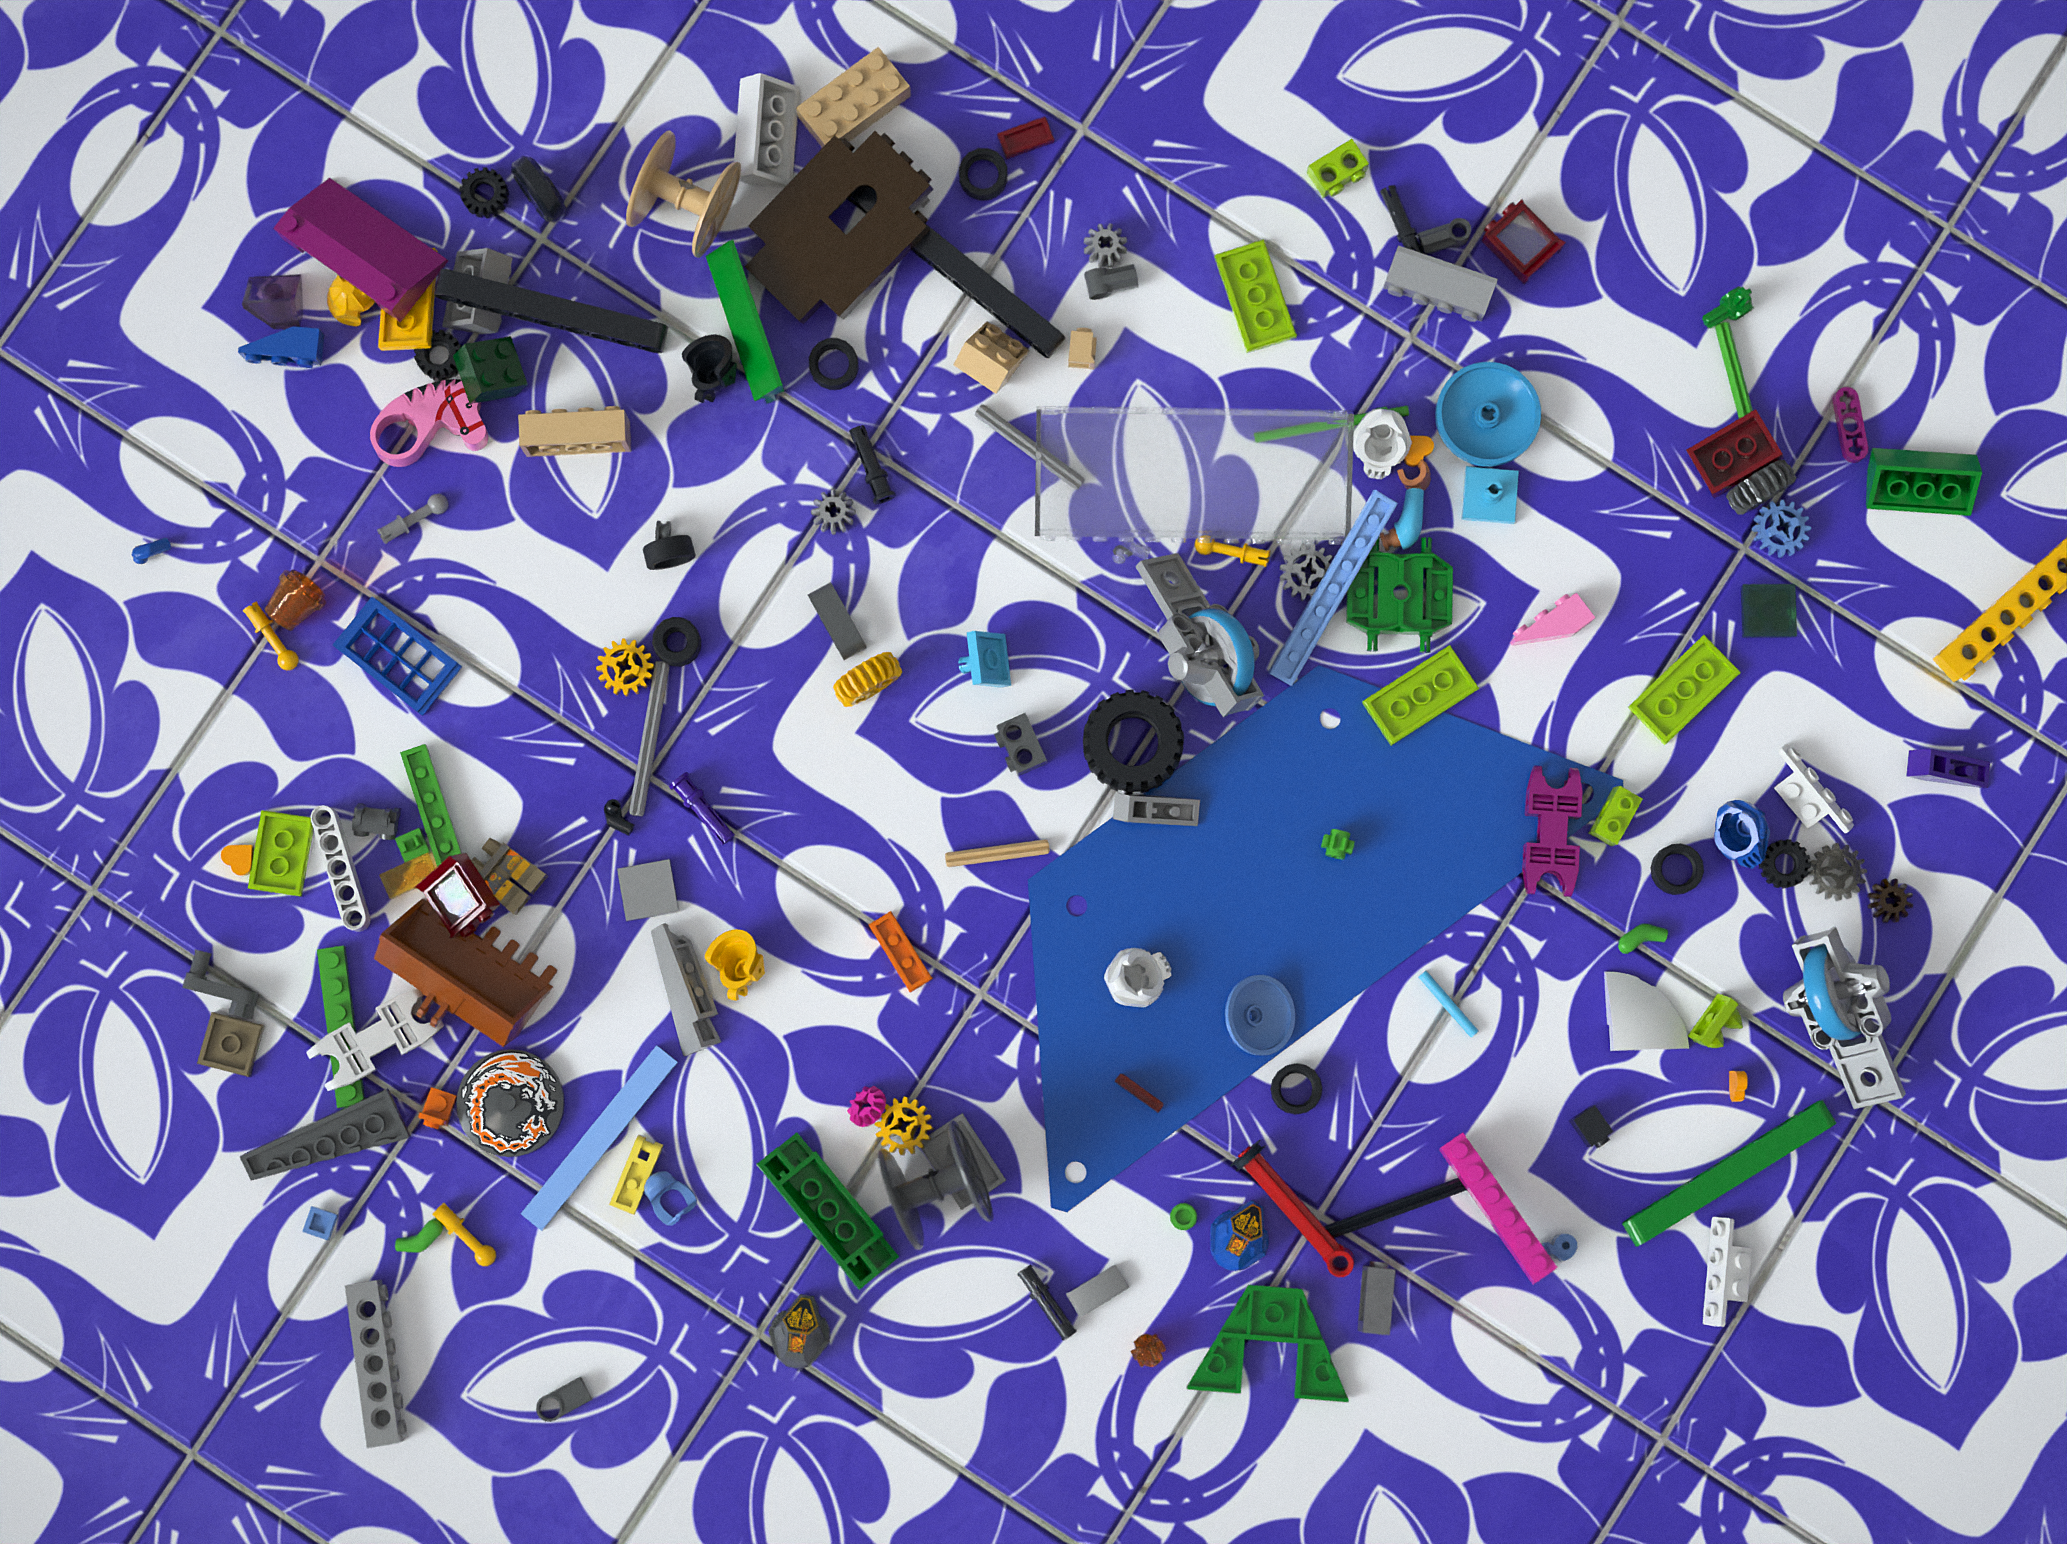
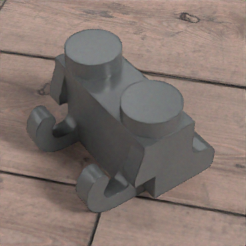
M358 803L354 808V817L352 818L353 834L365 837L369 836L370 833H378L381 839H395L401 808H394V810L392 808L379 809Z

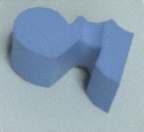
M1559 1234L1552 1239L1551 1243L1543 1242L1542 1246L1553 1258L1559 1261H1566L1576 1253L1577 1241L1569 1234Z

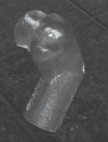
M1127 541L1113 549L1112 560L1117 564H1123L1126 558L1132 555L1146 560L1151 548L1134 541Z

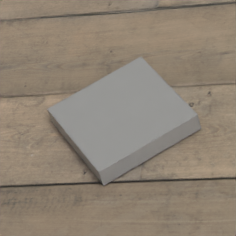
M670 859L617 869L627 922L679 912Z

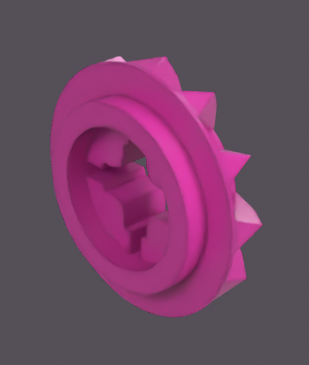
M864 1086L862 1092H856V1098L849 1100L852 1105L847 1110L850 1114L849 1120L859 1127H867L874 1124L881 1117L886 1106V1097L883 1091L875 1086L871 1088ZM869 1103L871 1107L862 1108L863 1104Z

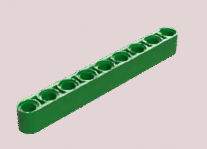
M1819 1100L1622 1222V1225L1636 1247L1640 1246L1828 1130L1837 1122L1824 1101Z

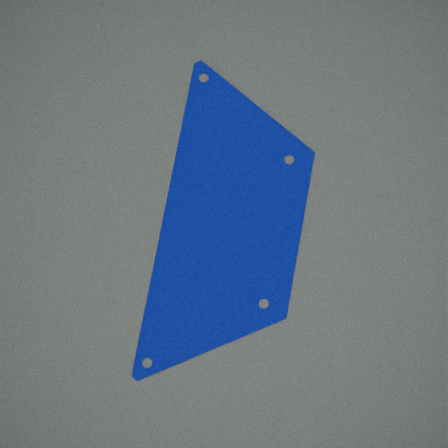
M1318 665L1174 771L1173 775L1166 779L1161 786L1156 789L1155 787L1151 788L1143 794L1200 800L1198 826L1132 823L1115 820L1112 817L1028 879L1051 1208L1064 1212L1070 1211L1522 873L1523 845L1527 842L1537 843L1538 817L1525 816L1526 790L1534 765L1542 766V776H1545V781L1551 788H1562L1564 782L1568 781L1569 769L1578 768L1581 783H1586L1593 789L1594 795L1589 803L1582 804L1581 818L1578 820L1568 819L1567 838L1598 816L1613 787H1623V780L1445 712L1390 746L1362 704V701L1381 690V688ZM1328 708L1336 710L1340 715V723L1333 729H1327L1320 723L1321 712ZM1331 829L1346 831L1351 834L1349 840L1355 841L1352 854H1346L1345 860L1328 857L1325 855L1326 848H1321L1323 836L1325 834L1330 835ZM1078 895L1086 900L1087 910L1083 915L1073 916L1067 911L1066 903L1070 897ZM1141 948L1150 952L1151 955L1161 952L1171 967L1172 975L1163 980L1165 984L1163 985L1161 995L1154 1003L1145 1008L1124 1006L1115 1002L1104 979L1106 969L1121 950ZM1266 975L1278 980L1287 989L1293 1000L1295 1025L1292 1035L1283 1048L1270 1055H1253L1242 1050L1233 1041L1226 1025L1225 1009L1229 994L1237 983L1249 976ZM1080 1162L1084 1165L1086 1176L1083 1181L1072 1183L1066 1178L1065 1169L1068 1164Z

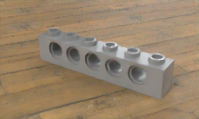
M382 1280L345 1285L367 1448L403 1442V1436L407 1435L405 1420H401L400 1409H403V1398L401 1392L397 1393L396 1382H399L400 1377L398 1366L393 1364L392 1355L396 1354L394 1339H390L389 1328L392 1327V1318L390 1311L386 1312L385 1301H388L387 1286L382 1284ZM368 1301L374 1303L376 1307L375 1314L371 1317L367 1316L364 1312V1305ZM371 1328L379 1332V1340L375 1344L371 1343L367 1337L368 1331ZM375 1355L380 1356L383 1360V1367L379 1371L375 1370L371 1365V1360ZM378 1382L383 1383L387 1388V1393L383 1398L375 1393V1386ZM381 1410H387L390 1413L391 1419L387 1425L379 1421L378 1415Z

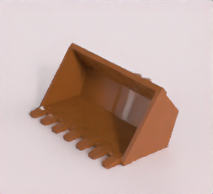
M423 898L381 933L379 937L380 942L373 958L419 989L426 996V999L416 1012V1016L419 1018L425 1016L431 1005L435 1002L440 1005V1008L431 1018L430 1025L435 1028L447 1012L454 1013L502 1047L518 1037L542 1000L552 990L553 986L549 983L557 973V969L552 965H548L540 977L532 973L531 969L539 959L532 952L526 956L521 965L513 960L512 956L520 946L513 939L508 942L502 952L492 946L501 934V931L496 927H491L483 939L475 933L466 938L460 936L450 939V933L428 899L425 900ZM457 901L452 903V907L459 914L463 909V905Z

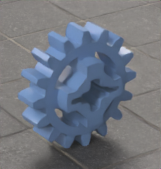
M1780 500L1776 506L1772 501L1768 504V509L1762 507L1759 510L1761 515H1757L1753 519L1758 523V525L1752 527V531L1758 532L1754 541L1761 540L1762 544L1759 549L1769 548V556L1775 551L1778 553L1779 558L1784 556L1785 551L1789 556H1792L1795 553V549L1800 551L1804 547L1801 542L1809 540V537L1804 534L1811 530L1810 526H1805L1804 524L1809 517H1802L1800 514L1803 508L1801 507L1796 511L1794 509V502L1785 506L1784 500ZM1770 517L1769 528L1765 529V522ZM1777 527H1785L1786 531H1778ZM1798 528L1797 537L1793 542V531ZM1770 539H1772V540L1778 542L1779 545H1778V544H1775V543L1772 542Z

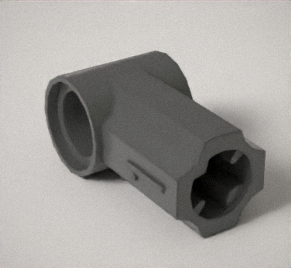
M1456 218L1448 224L1418 233L1423 253L1429 255L1451 247L1464 246L1469 240L1471 225L1463 218ZM1461 228L1464 230L1465 236L1455 237L1452 230Z
M1134 264L1108 270L1104 267L1095 268L1084 273L1090 300L1103 299L1111 296L1114 292L1138 288L1139 286Z

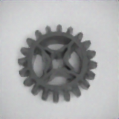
M1778 460L1768 465L1727 493L1726 497L1729 505L1738 515H1743L1753 510L1795 482L1796 476L1793 473V469L1785 460Z

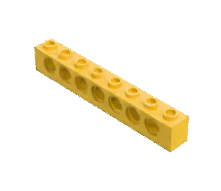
M2067 537L1932 659L1953 682L1961 678L1964 681L1976 672L1974 666L1979 661L1983 664L1995 654L1993 649L1999 643L2004 646L2014 637L2012 631L2018 626L2021 629L2034 619L2031 616L2033 612L2037 609L2041 612L2052 603L2050 597L2055 592L2060 595L2067 589V572H2061L2057 566L2058 561H2060L2067 567ZM2039 579H2044L2047 582V590L2040 588ZM2020 596H2025L2028 599V608L2020 604ZM2001 613H2005L2009 616V625H2006L2001 621ZM1982 630L1990 633V642L1983 640L1981 636ZM1963 647L1971 650V660L1963 656Z

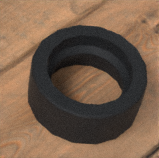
M977 148L970 151L962 159L959 166V182L963 191L969 197L976 200H990L997 197L1007 184V165L1004 158L998 152L989 148ZM988 160L997 167L998 179L992 187L980 189L970 183L968 171L970 166L976 161Z
M827 338L818 342L812 349L809 356V370L814 381L821 387L829 390H840L849 386L856 378L858 357L854 348L847 341L839 338ZM830 349L842 351L849 360L847 372L837 379L825 377L818 368L820 356Z
M676 535L658 539L648 543L642 549L646 566L650 570L676 567L690 562L696 556L692 539L688 535Z
M1681 843L1671 844L1659 850L1654 856L1650 867L1651 877L1655 885L1663 892L1672 895L1684 894L1696 888L1702 880L1704 873L1703 861L1699 853L1691 846ZM1671 854L1684 855L1692 864L1693 872L1691 878L1684 884L1675 885L1669 883L1662 874L1663 861Z
M1296 1063L1286 1065L1277 1071L1272 1079L1270 1090L1272 1099L1278 1108L1286 1113L1297 1115L1307 1113L1317 1105L1321 1099L1322 1084L1315 1070L1307 1065ZM1290 1074H1303L1311 1082V1096L1303 1104H1290L1285 1101L1281 1094V1083Z

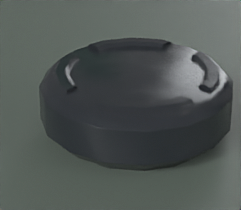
M521 156L512 163L511 173L514 175V180L528 201L532 202L538 214L545 221L555 223L564 217L566 213V205L563 198L549 177L541 170L540 165L532 157Z

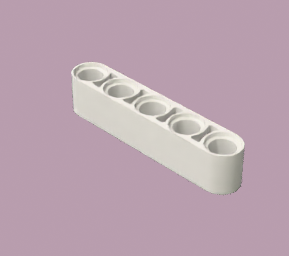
M324 805L318 806L311 813V822L344 926L356 932L364 931L370 925V914L340 817L332 808ZM325 812H329L331 815L330 822L326 825H321L320 816ZM337 837L339 840L338 847L334 850H329L327 847L329 839ZM340 862H345V873L337 876L335 873L336 865ZM348 887H352L354 889V896L351 900L345 901L343 891ZM356 912H360L362 921L359 925L353 926L350 921L351 916Z

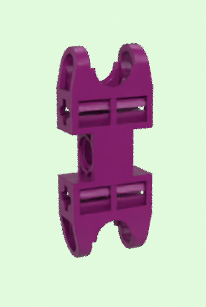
M1534 765L1526 790L1525 816L1538 817L1537 843L1527 842L1523 845L1522 873L1527 894H1535L1537 882H1540V878L1544 873L1554 874L1558 878L1564 897H1571L1579 872L1580 846L1567 845L1568 819L1578 820L1582 814L1583 791L1578 768L1569 769L1568 781H1565L1563 787L1559 789L1551 788L1547 784L1545 776H1542V766Z

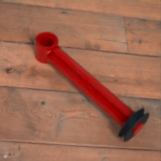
M1258 1140L1252 1146L1249 1145L1230 1166L1235 1164L1238 1168L1235 1172L1243 1167L1249 1172L1323 1257L1324 1262L1327 1264V1269L1333 1276L1345 1277L1349 1275L1354 1266L1352 1251L1347 1247H1343L1334 1239L1260 1154L1266 1145L1261 1147L1259 1145L1261 1140ZM1337 1256H1344L1348 1260V1265L1344 1268H1339L1335 1266L1333 1259Z

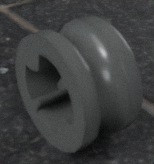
M657 520L655 540L670 537L671 521L663 524Z

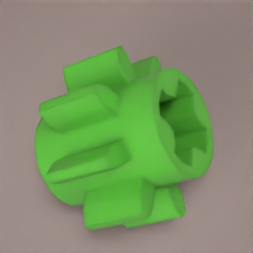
M1331 829L1330 835L1325 834L1323 836L1321 848H1326L1325 855L1345 860L1346 854H1352L1355 841L1349 840L1351 834L1346 831Z

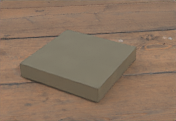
M211 1012L197 1064L251 1077L265 1025Z

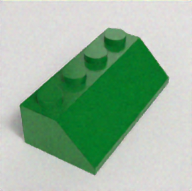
M1872 448L1867 469L1866 508L1971 516L1982 475L1978 456L1972 454Z

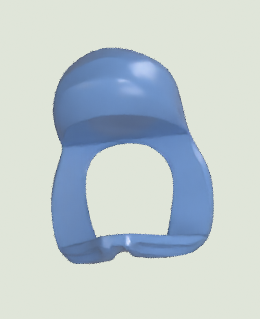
M667 1171L651 1175L645 1183L644 1191L652 1203L655 1214L668 1226L677 1223L683 1214L689 1213L697 1204L693 1191L687 1185L676 1180ZM671 1189L678 1190L688 1205L675 1217L668 1214L660 1204L661 1196Z

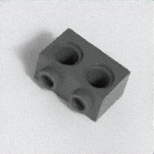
M1026 713L996 725L998 732L994 736L999 747H1005L1008 753L1005 761L1010 772L1016 771L1017 776H1020L1047 764V759ZM1012 727L1018 728L1022 733L1021 737L1017 740L1009 739L1006 735L1008 729ZM1022 751L1029 752L1032 755L1031 762L1021 764L1017 760L1018 754Z

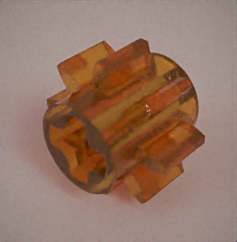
M1143 1334L1133 1342L1136 1349L1131 1350V1354L1137 1360L1140 1367L1144 1365L1154 1367L1164 1359L1161 1352L1166 1351V1347L1159 1340L1157 1334L1153 1336Z

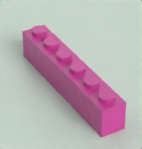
M1461 1133L1442 1146L1439 1151L1531 1283L1534 1285L1558 1267L1465 1134Z

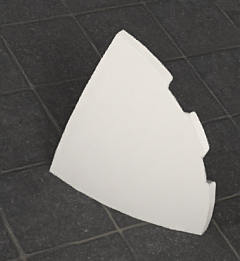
M1604 972L1610 1051L1689 1049L1688 1036L1682 1018L1678 1015L1671 1001L1660 990L1636 976L1619 972Z

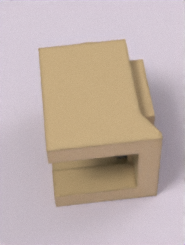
M1077 328V331H1071L1068 367L1094 370L1097 338L1093 337L1091 329Z

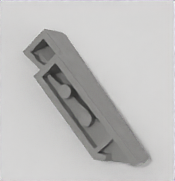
M664 923L653 929L651 935L683 1056H688L721 1043L709 1019L718 1015L691 940L684 935H675L669 930V925Z

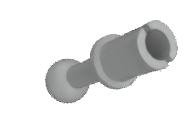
M433 494L428 499L427 505L404 518L397 515V519L377 529V532L381 534L382 541L387 544L403 533H410L408 527L430 514L444 513L448 508V500L442 494Z

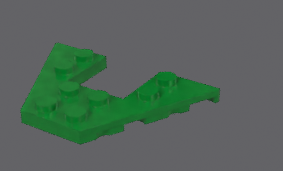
M1247 1285L1186 1387L1187 1390L1241 1394L1245 1339L1298 1343L1294 1398L1349 1403L1302 1289Z

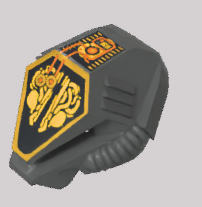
M800 1294L792 1302L788 1310L781 1311V1313L776 1315L768 1330L776 1357L785 1366L801 1369L812 1365L830 1343L829 1325L826 1319L819 1314V1306L814 1296Z

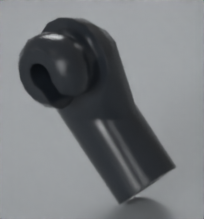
M608 800L604 806L607 825L630 836L635 824L623 819L621 805L618 800Z

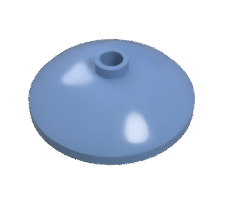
M1266 975L1249 976L1237 983L1229 994L1225 1009L1226 1025L1233 1041L1245 1052L1259 1056L1273 1054L1283 1048L1292 1035L1295 1025L1293 1000L1287 989L1278 980Z

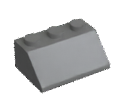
M489 248L459 251L456 255L453 271L508 284V279L511 275L512 257ZM447 301L442 327L478 334L498 333L502 319L500 314Z

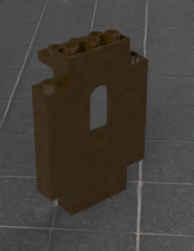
M874 131L854 153L852 151L855 147L845 137L840 141L834 135L748 225L765 243V246L744 267L803 324L824 303L844 320L930 231L925 225L929 220L918 210L915 213L912 211L919 204L924 208L931 201L927 196L934 190L929 184L932 179L922 169L918 172L910 166L914 161L904 151L898 154L892 148L896 143L886 133L880 136ZM863 185L871 186L877 193L876 204L846 235L829 217L858 187Z

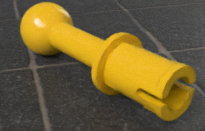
M1203 534L1197 537L1194 544L1196 551L1201 555H1209L1212 552L1238 557L1241 564L1248 562L1267 567L1269 559L1266 558L1270 557V550L1248 546V543H1245L1243 548L1215 542L1213 537Z
M257 601L252 603L251 606H247L243 612L256 628L255 633L262 632L278 654L277 662L280 668L287 671L295 669L299 663L298 655L292 650H287L270 626L274 621L268 619Z
M443 1202L432 1215L446 1227L449 1235L455 1232L475 1252V1260L479 1265L490 1266L496 1259L494 1248L489 1245H482L462 1225L465 1219H460Z

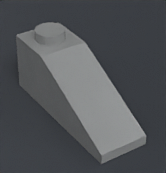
M1115 793L1113 819L1132 823L1198 826L1200 800Z

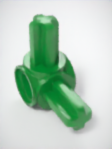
M1738 286L1725 294L1720 299L1718 307L1703 315L1702 319L1705 326L1711 329L1728 318L1736 321L1754 309L1750 296L1752 290L1750 288L1745 290L1744 287Z

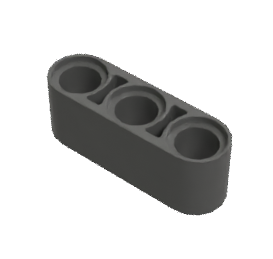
M831 582L808 594L812 605L843 660L867 648Z

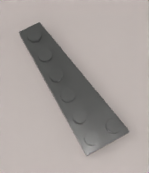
M387 1088L246 1152L240 1156V1159L252 1181L323 1160L326 1161L349 1153H356L371 1147L404 1140L411 1135Z

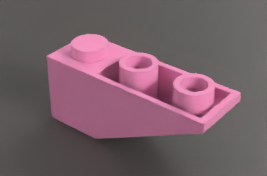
M1577 593L1571 597L1565 594L1555 602L1557 607L1552 611L1548 612L1545 609L1535 616L1534 620L1536 622L1533 625L1527 627L1524 624L1512 634L1515 638H1513L1510 644L1514 646L1569 638L1591 623L1595 616Z

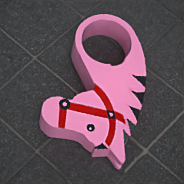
M461 379L433 382L400 395L380 412L370 430L371 443L379 458L386 464L395 467H404L415 463L423 455L440 428H446L455 435H461L465 446L472 451L483 449L487 445L489 436L479 415L481 402L469 404ZM408 421L409 424L416 427L418 431L417 440L409 451L402 454H390L380 448V435L388 425L395 422Z

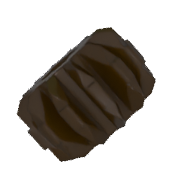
M1886 878L1882 879L1881 886L1879 884L1872 885L1875 893L1867 894V898L1874 900L1873 903L1867 905L1868 909L1876 908L1873 917L1877 918L1882 915L1883 923H1887L1890 918L1893 923H1897L1900 916L1903 918L1908 916L1906 909L1913 908V904L1907 902V899L1913 897V894H1905L1904 891L1907 889V884L1904 883L1898 887L1899 882L1896 878L1892 879L1890 883ZM1886 898H1894L1895 903L1887 904Z

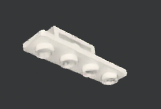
M1785 744L1778 753L1794 772L1776 785L1774 789L1807 829L1829 814L1845 834L1848 833L1854 826L1852 816L1846 809H1841L1835 802L1834 794L1828 788L1824 789L1818 782V775L1812 768L1805 766L1801 761L1802 756L1798 750Z
M1712 1217L1703 1310L1704 1325L1725 1326L1727 1300L1748 1302L1752 1248L1732 1246L1734 1219Z

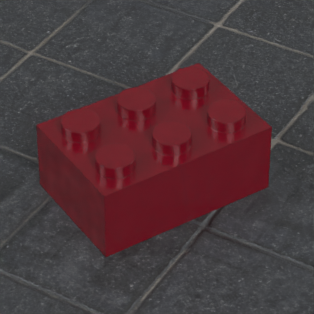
M1756 409L1686 450L1714 499L1734 488L1756 472L1784 458Z

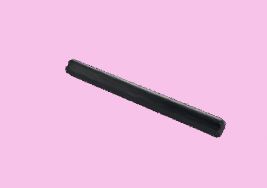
M1456 1178L1326 1225L1325 1228L1336 1238L1464 1192L1467 1189L1460 1179Z

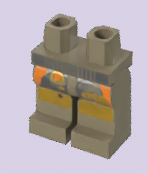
M489 838L481 849L491 856L490 860L485 865L476 857L471 861L496 899L512 914L517 915L531 896L514 884L511 879L513 878L534 895L548 875L504 842L501 844Z

